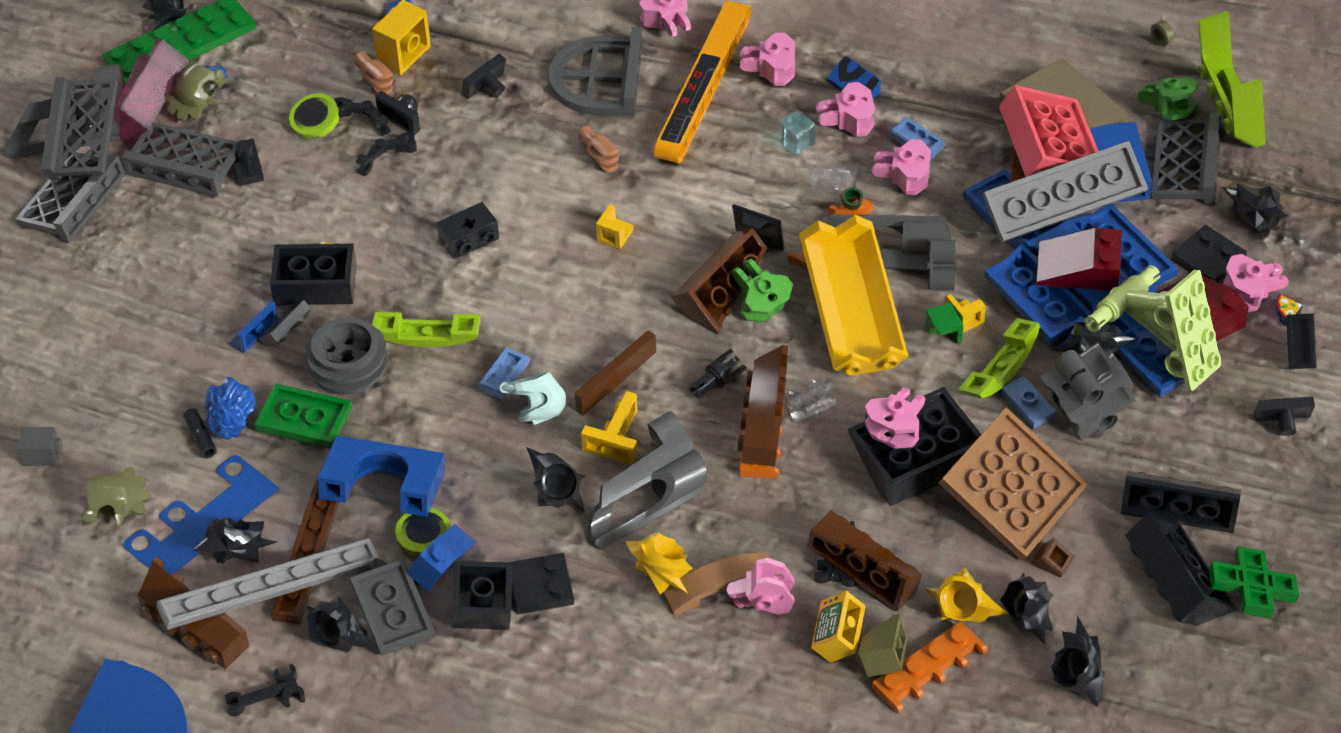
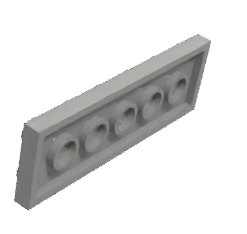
M1127 141L985 191L983 197L1001 243L1063 220L1146 192L1148 187L1131 144Z

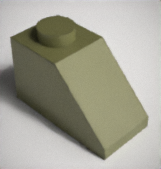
M900 614L893 615L862 637L860 649H857V660L860 666H864L867 677L900 672L902 670L908 636Z

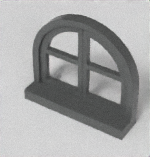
M632 27L631 37H589L575 41L561 49L553 58L549 68L550 88L556 99L564 106L580 113L635 116L643 46L642 27ZM592 51L590 70L564 69L575 57ZM598 51H625L623 71L596 70ZM562 79L589 80L586 99L571 93L565 87ZM594 80L622 81L619 101L592 100Z

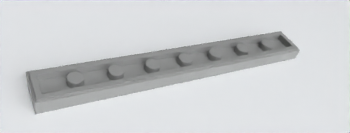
M366 538L158 600L156 606L167 630L370 569L373 559L380 558L370 538Z

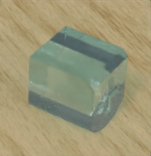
M794 112L785 116L782 120V144L796 156L814 145L816 127L814 122L801 112Z

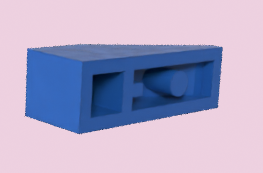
M454 524L419 555L407 574L429 592L454 566V561H459L476 542Z

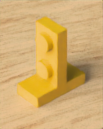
M626 391L622 400L616 402L614 416L611 421L608 420L606 422L604 431L585 425L581 432L582 451L630 465L636 462L638 458L637 440L625 437L637 413L636 393Z

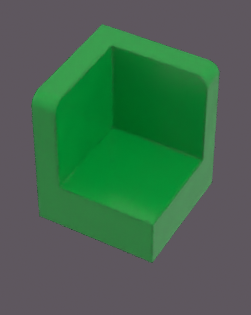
M952 303L926 310L925 327L929 335L937 333V335L941 336L952 333L956 343L963 341L964 325Z

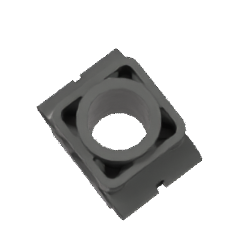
M1098 342L1079 355L1075 350L1062 353L1056 359L1055 367L1040 376L1045 386L1051 390L1052 399L1061 412L1068 416L1073 424V429L1081 440L1096 430L1103 432L1111 429L1118 421L1116 413L1136 401L1130 391L1134 387L1130 377L1111 350L1104 352Z

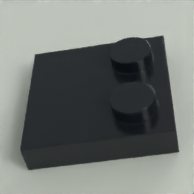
M1205 224L1172 252L1171 260L1190 273L1193 270H1200L1201 275L1219 282L1227 275L1226 267L1231 256L1239 254L1247 256V251Z
M564 553L508 562L512 563V588L518 615L575 605Z

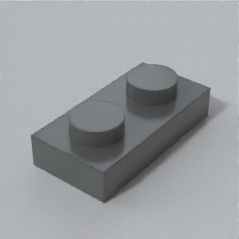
M305 300L291 304L258 339L264 346L274 343L277 345L281 344L288 338V331L292 327H297L305 320L304 314L311 307Z

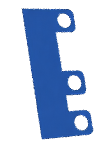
M231 456L217 468L218 474L232 484L228 489L198 513L182 501H175L160 513V519L175 531L162 542L147 530L141 529L125 540L123 546L148 568H150L152 561L159 557L165 562L164 570L172 575L201 553V551H193V549L205 538L206 530L212 520L214 521L216 518L222 520L225 517L226 519L230 517L235 522H238L280 488L240 456ZM231 462H239L242 464L243 470L236 476H230L225 472V467ZM176 507L183 508L186 511L185 518L178 522L171 521L168 518L169 511ZM139 536L147 537L150 541L149 546L142 551L132 548V541Z

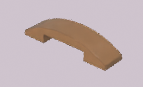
M748 553L712 562L680 578L687 593L670 585L663 595L674 615L700 606L701 598L724 591L730 582L746 578V572L752 571L757 560L770 558L768 553Z

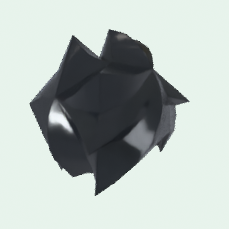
M145 0L142 6L151 11L148 18L155 19L154 30L169 19L177 20L183 17L187 8L184 9V0Z
M1237 183V188L1222 187L1234 201L1231 210L1259 233L1267 228L1276 226L1280 219L1289 217L1283 212L1284 207L1280 203V192L1273 190L1271 186L1252 188Z
M1075 322L1066 340L1053 351L1066 352L1075 350L1079 355L1098 342L1104 352L1111 350L1112 353H1115L1119 348L1138 338L1123 335L1122 331L1113 324H1105L1097 332H1092L1087 329L1086 322Z
M526 447L536 476L533 485L538 491V507L552 506L560 508L571 503L585 512L579 486L586 475L577 473L567 462L554 453L542 454Z
M225 517L222 520L216 518L210 522L205 538L193 551L213 552L216 562L222 565L226 560L234 557L259 562V548L278 542L261 538L264 521L245 522L240 519L238 522H235L230 517L227 519Z
M1022 573L1019 579L1008 583L1007 590L1000 601L1021 633L1031 631L1045 645V630L1053 631L1048 612L1049 601L1053 594L1048 590L1046 581L1036 582L1032 577H1025L1024 573Z
M339 596L330 602H319L315 608L306 605L309 612L307 622L310 641L345 653L349 652L353 646L375 648L365 636L368 635L367 631L356 621L347 605Z
M1077 616L1076 633L1062 631L1064 647L1055 653L1056 659L1050 665L1054 675L1053 680L1064 688L1085 694L1098 706L1103 690V677L1105 675L1101 666L1099 642L1097 636L1088 635Z

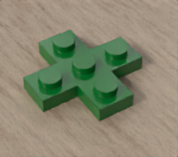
M1237 546L1234 553L1236 565L1216 561L1211 563L1209 568L1211 588L1240 594L1243 614L1271 619L1274 613L1273 599L1292 603L1297 602L1299 590L1296 575L1269 571L1266 553L1263 550Z

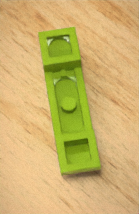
M375 312L372 325L381 331L385 341L415 347H446L477 339L481 316L480 314H454L453 321L402 319L401 312Z
M1016 318L1002 335L1005 345L981 373L973 371L959 387V393L982 399L1003 388L1015 376L1028 357L1040 329L1039 323Z

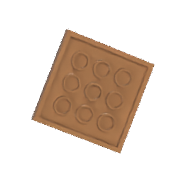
M1007 407L1001 411L938 482L1021 561L1029 555L1088 485L1082 477Z

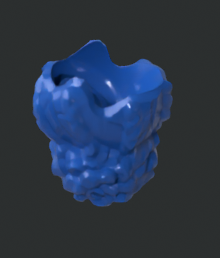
M227 377L222 385L215 386L212 384L207 388L205 408L208 411L206 418L207 429L218 438L230 440L232 437L236 438L242 432V429L246 427L247 416L253 412L256 406L255 394L248 385L240 384L234 378Z

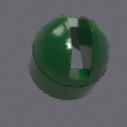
M855 187L845 189L842 194L843 206L848 210H856L861 206L863 201L862 192Z

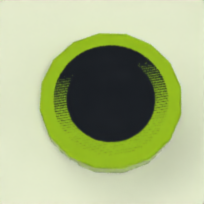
M322 93L310 94L295 103L290 111L289 121L293 131L299 137L313 139L312 137L319 136L321 138L329 134L337 125L339 109L336 102L330 96Z
M435 508L430 509L428 517L405 513L396 525L397 544L408 555L418 558L436 538L451 527L450 520L443 512Z

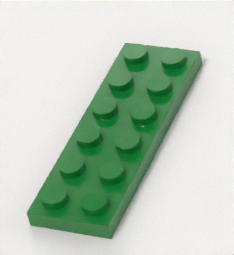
M217 0L102 54V57L107 66L120 65L123 86L127 90L257 29L256 22L237 0Z

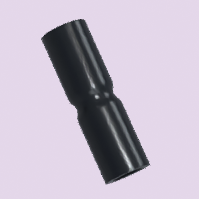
M195 408L188 409L183 414L184 421L193 436L201 456L205 459L211 458L217 453L214 442L206 430L199 411Z

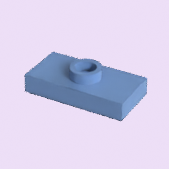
M907 117L890 130L889 137L902 145L911 139L922 140L931 150L930 160L945 148V141Z
M505 347L478 384L479 391L503 400L507 393H502L499 390V384L501 382L509 383L517 380L530 363L529 356Z
M1025 376L1001 388V394L1033 429L1056 418V410Z

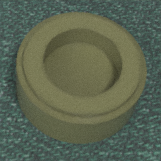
M1159 20L1151 26V36L1157 44L1166 46L1173 42L1174 32L1166 21Z

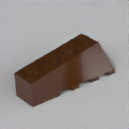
M753 228L735 232L671 298L686 318L714 334H719L723 327L724 319L730 315L734 308L732 305L742 291L737 281L733 278L732 270L738 267L749 277L750 274L746 270L745 262L752 259L758 265L767 250L766 245Z
M782 345L755 359L753 371L748 370L746 387H751L750 392H745L743 408H748L747 414L742 413L740 430H745V434L739 435L737 449L738 452H743L742 463L765 466L776 465L786 386L787 345Z
M830 510L810 530L807 547L845 573V575L853 578L856 583L898 612L918 591L922 574L912 565L906 564L896 557L891 550L875 542L867 533L861 532L854 527L845 517L839 516Z
M156 557L152 561L138 593L141 614L147 620H154L159 623L169 635L175 634L181 638L189 649L200 651L211 664L217 663L224 669H227L249 647L246 630L226 613L167 630L157 609V601L190 590L183 583V577L177 572L170 575L163 568L165 562Z

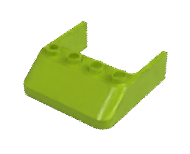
M1228 11L1198 19L1202 64L1198 66V71L1201 79L1207 81L1206 87L1210 98L1214 97L1216 100L1215 108L1218 115H1223L1224 117L1223 124L1226 133H1231L1234 138L1253 148L1265 146L1262 81L1257 79L1241 84L1233 68Z

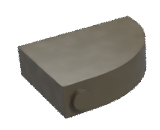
M1062 57L1014 84L1078 99L1089 129L1108 124L1128 123L1129 114ZM1014 85L1000 92L999 105Z

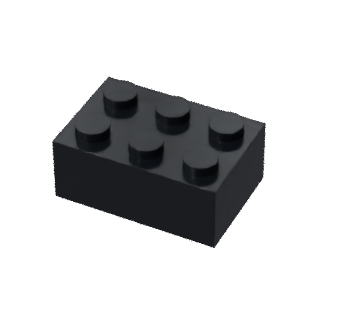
M354 243L274 245L270 287L275 305H291L305 300L308 305L353 304L357 268Z

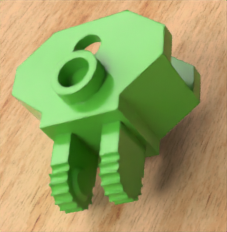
M1190 77L1167 78L1161 83L1147 84L1145 89L1143 88L1137 93V97L1141 103L1155 106V112H1159L1163 119L1177 120L1186 118L1198 108L1197 100L1195 97L1190 96L1193 91L1198 90V83L1194 78Z
M749 259L745 262V267L753 278L752 280L748 278L742 269L737 267L732 270L733 278L742 289L740 294L743 300L739 313L746 321L764 322L783 310L785 303L790 298L793 283L787 276L770 274L767 270L763 272L756 262Z

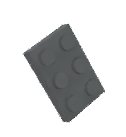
M404 558L350 577L351 585L380 656L435 637L434 628L413 578L407 574L409 569Z

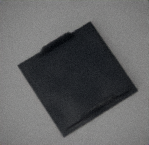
M736 204L732 205L736 232L753 228L766 245L767 250L771 247L784 251L781 220Z

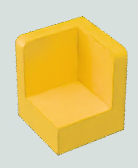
M612 204L608 205L596 223L597 241L617 249L622 248L634 230L633 224L616 219L615 205Z
M951 294L945 296V304L952 303L964 325L963 333L984 323L986 305L981 299L971 303L965 299L958 303Z

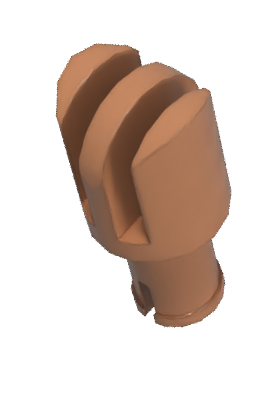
M364 51L358 52L353 60L354 64L362 70V78L377 93L383 91L386 94H390L393 89V73L380 60H372Z
M590 126L582 127L578 131V138L587 146V154L603 170L607 172L615 171L619 164V149L606 136L597 135Z

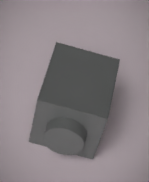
M22 427L18 451L23 466H56L57 456L62 454L63 446L62 439L57 437L55 427Z

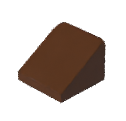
M1052 538L1041 546L1031 563L1044 571L1062 577L1075 556L1055 538Z

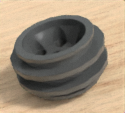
M344 317L328 321L312 334L306 344L305 358L308 372L313 382L329 392L349 395L365 391L381 379L387 368L388 353L386 341L381 331L369 322L361 319Z

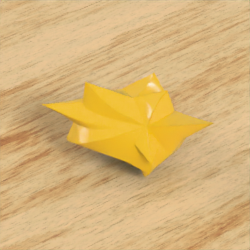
M659 532L644 538L642 541H626L630 552L638 559L634 569L645 573V577L649 576L659 594L664 593L670 585L687 593L680 578L693 568L686 562L687 554L684 555V547L678 545L675 539L665 537Z
M963 568L955 575L946 576L939 588H923L938 603L941 610V621L950 618L964 622L981 623L989 616L1009 614L982 590V584L975 582L966 568Z

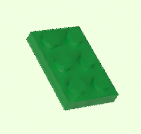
M275 383L255 422V429L259 432L331 449L336 436H339L352 410V403L350 400Z

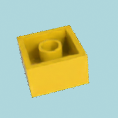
M402 0L397 6L393 7L372 28L376 59L380 60L390 71L400 76L431 47L427 11L405 0Z

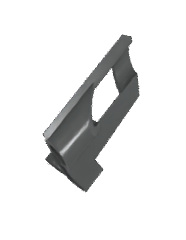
M120 65L94 68L95 80L116 79L118 81L109 143L120 141L122 111L128 110ZM109 87L102 88L95 94L99 100L109 93ZM85 90L75 93L74 99L78 101L88 91ZM92 97L82 108L88 112L98 102ZM52 99L31 103L26 106L4 151L9 159L42 154L44 152L45 142L29 145L28 142L39 120L49 119ZM104 108L100 109L91 118L98 123L105 117L106 110ZM80 109L74 113L77 121L84 115ZM88 120L78 130L84 135L94 124ZM99 130L88 140L92 145H96L102 139L101 131ZM74 132L67 139V145L71 147L81 138L80 135ZM84 143L81 147H85V146H89V145H88L87 143Z
M830 214L825 223L836 228L853 215ZM857 215L872 221L873 226L889 227L903 234V250L880 249L885 269L928 272L927 290L954 291L956 269L955 240H951L945 216Z
M669 411L647 423L652 439L650 444L655 450L600 487L599 503L593 509L588 525V539L599 548L604 549L703 492L702 486L707 480L705 462L701 454L694 450L691 438L673 412ZM648 483L658 503L613 528L611 512L615 501Z

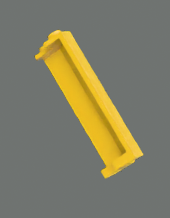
M853 215L836 228L816 221L800 232L799 237L833 370L854 376L897 367L901 361L908 358V353L872 221Z

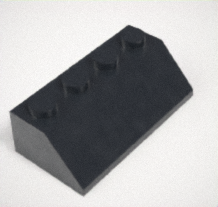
M1127 471L1121 514L1143 518L1147 513H1151L1178 522L1181 525L1234 533L1241 490L1227 486L1204 484L1198 481L1192 482L1172 477L1150 475L1143 472Z
M1147 513L1125 534L1131 544L1129 546L1130 550L1141 559L1145 565L1143 567L1145 573L1154 579L1158 585V593L1169 602L1173 608L1171 612L1179 622L1198 626L1232 613L1237 609L1226 592L1211 588L1210 567L1180 523Z

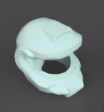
M550 372L499 384V390L502 393L527 395L529 405L520 411L519 422L532 421L535 425L559 416L565 408V391Z

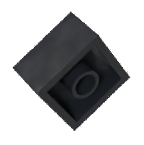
M454 561L452 628L510 629L512 563Z

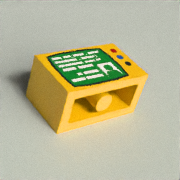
M847 590L821 600L811 648L830 663L855 654L857 652L866 606Z

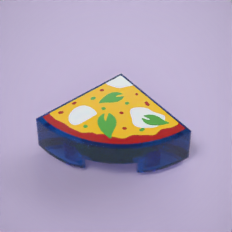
M1279 293L1275 309L1280 317V322L1286 326V315L1300 314L1303 304Z

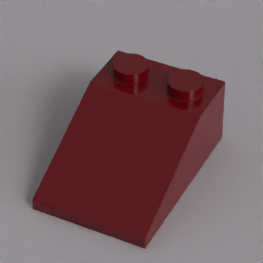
M1092 228L1040 241L1036 285L1111 291L1112 288L1118 287L1121 267L1122 230Z
M1201 275L1217 342L1245 328L1249 306L1233 289ZM1178 281L1177 283H1175V284H1173V285H1171V286H1169V287H1167V288H1165V289H1163V290H1161V291H1159V292H1157V293H1160V292H1162V291H1167V292H1169V291H1170L1173 287H1175L1180 281Z

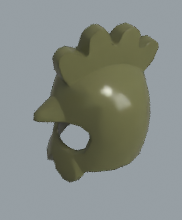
M189 64L179 75L173 93L163 97L164 104L168 105V113L170 115L177 114L179 121H186L189 117L194 121L199 120L202 111L210 105L218 104V101L212 97L226 83L227 78L224 77V72L221 69L211 71L198 64Z
M133 467L125 469L121 475L102 474L87 478L88 509L81 514L82 524L89 525L96 522L99 518L113 516L118 528L121 526L124 518L130 513L135 515L145 514L146 507L143 503L148 502L151 497L148 490H142L146 485V479L143 476L135 477V469Z

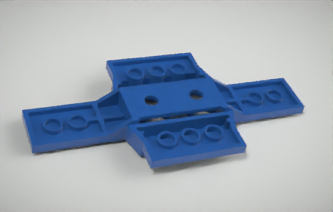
M1006 169L967 188L963 193V198L995 230L996 228L983 193L1010 182V173ZM1109 204L1090 215L1063 220L1006 241L1014 249L1013 253L1007 259L985 270L984 277L1025 320L1039 323L1040 329L1038 333L1049 345L1068 336L1075 322H1085V318L1097 310L1098 303L1109 295L1110 291L1071 288L1087 302L1088 307L1092 309L1091 312L1067 287L1036 285L1038 258L1036 256L1039 253L1040 241L1092 228L1122 230L1121 267L1118 286L1130 276L1139 275L1150 265L1159 270L1160 273L1157 275H1160V279L1148 287V292L1155 293L1157 286L1177 276L1178 268L1113 204ZM1125 312L1114 322L1106 323L1116 325L1123 335L1138 338L1119 348L1116 353L1159 397L1185 384L1184 378L1171 375L1165 367L1164 361L1173 350Z

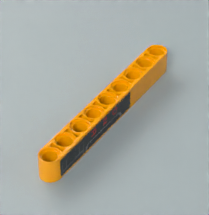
M725 1L657 139L654 149L655 158L678 164L682 162L749 23L751 16L750 5Z

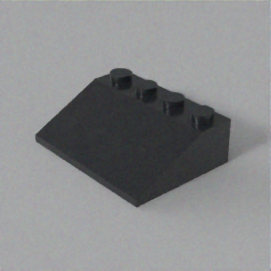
M945 387L923 395L925 397L924 405L916 415L919 420V440L913 447L894 449L871 438L865 426V421L848 428V433L875 487L889 506L939 485L938 482L981 435ZM888 432L884 433L886 437H891Z

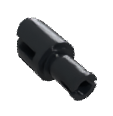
M731 348L708 364L703 376L689 384L688 387L691 393L698 389L697 393L693 395L695 398L700 399L714 387H724L747 370V367L743 364L726 377L725 374L740 362L739 357L735 356L723 366H718L734 352Z

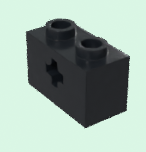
M483 202L437 222L439 241L453 259L466 255L499 239L498 221Z

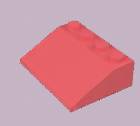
M1014 85L999 105L1025 177L1099 152L1078 99Z

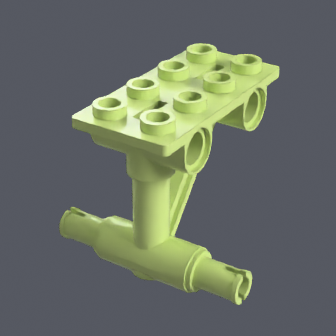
M1152 265L1147 266L1139 275H1132L1118 287L1112 288L1109 295L1098 303L1097 310L1085 318L1086 327L1092 332H1097L1107 322H1114L1126 312L1173 350L1164 361L1165 367L1171 375L1184 378L1187 390L1193 391L1221 366V356L1217 347L1200 270H1193L1169 292L1152 293L1148 292V287L1160 279V275H1157L1160 272Z

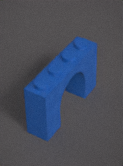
M337 435L318 476L319 499L346 503L355 482L359 478L373 472H389L404 479L400 489V512L428 517L445 474V453Z

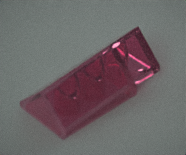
M156 39L149 56L139 54L117 103L116 112L123 142L129 144L149 130L176 84L179 75L189 61L162 39Z

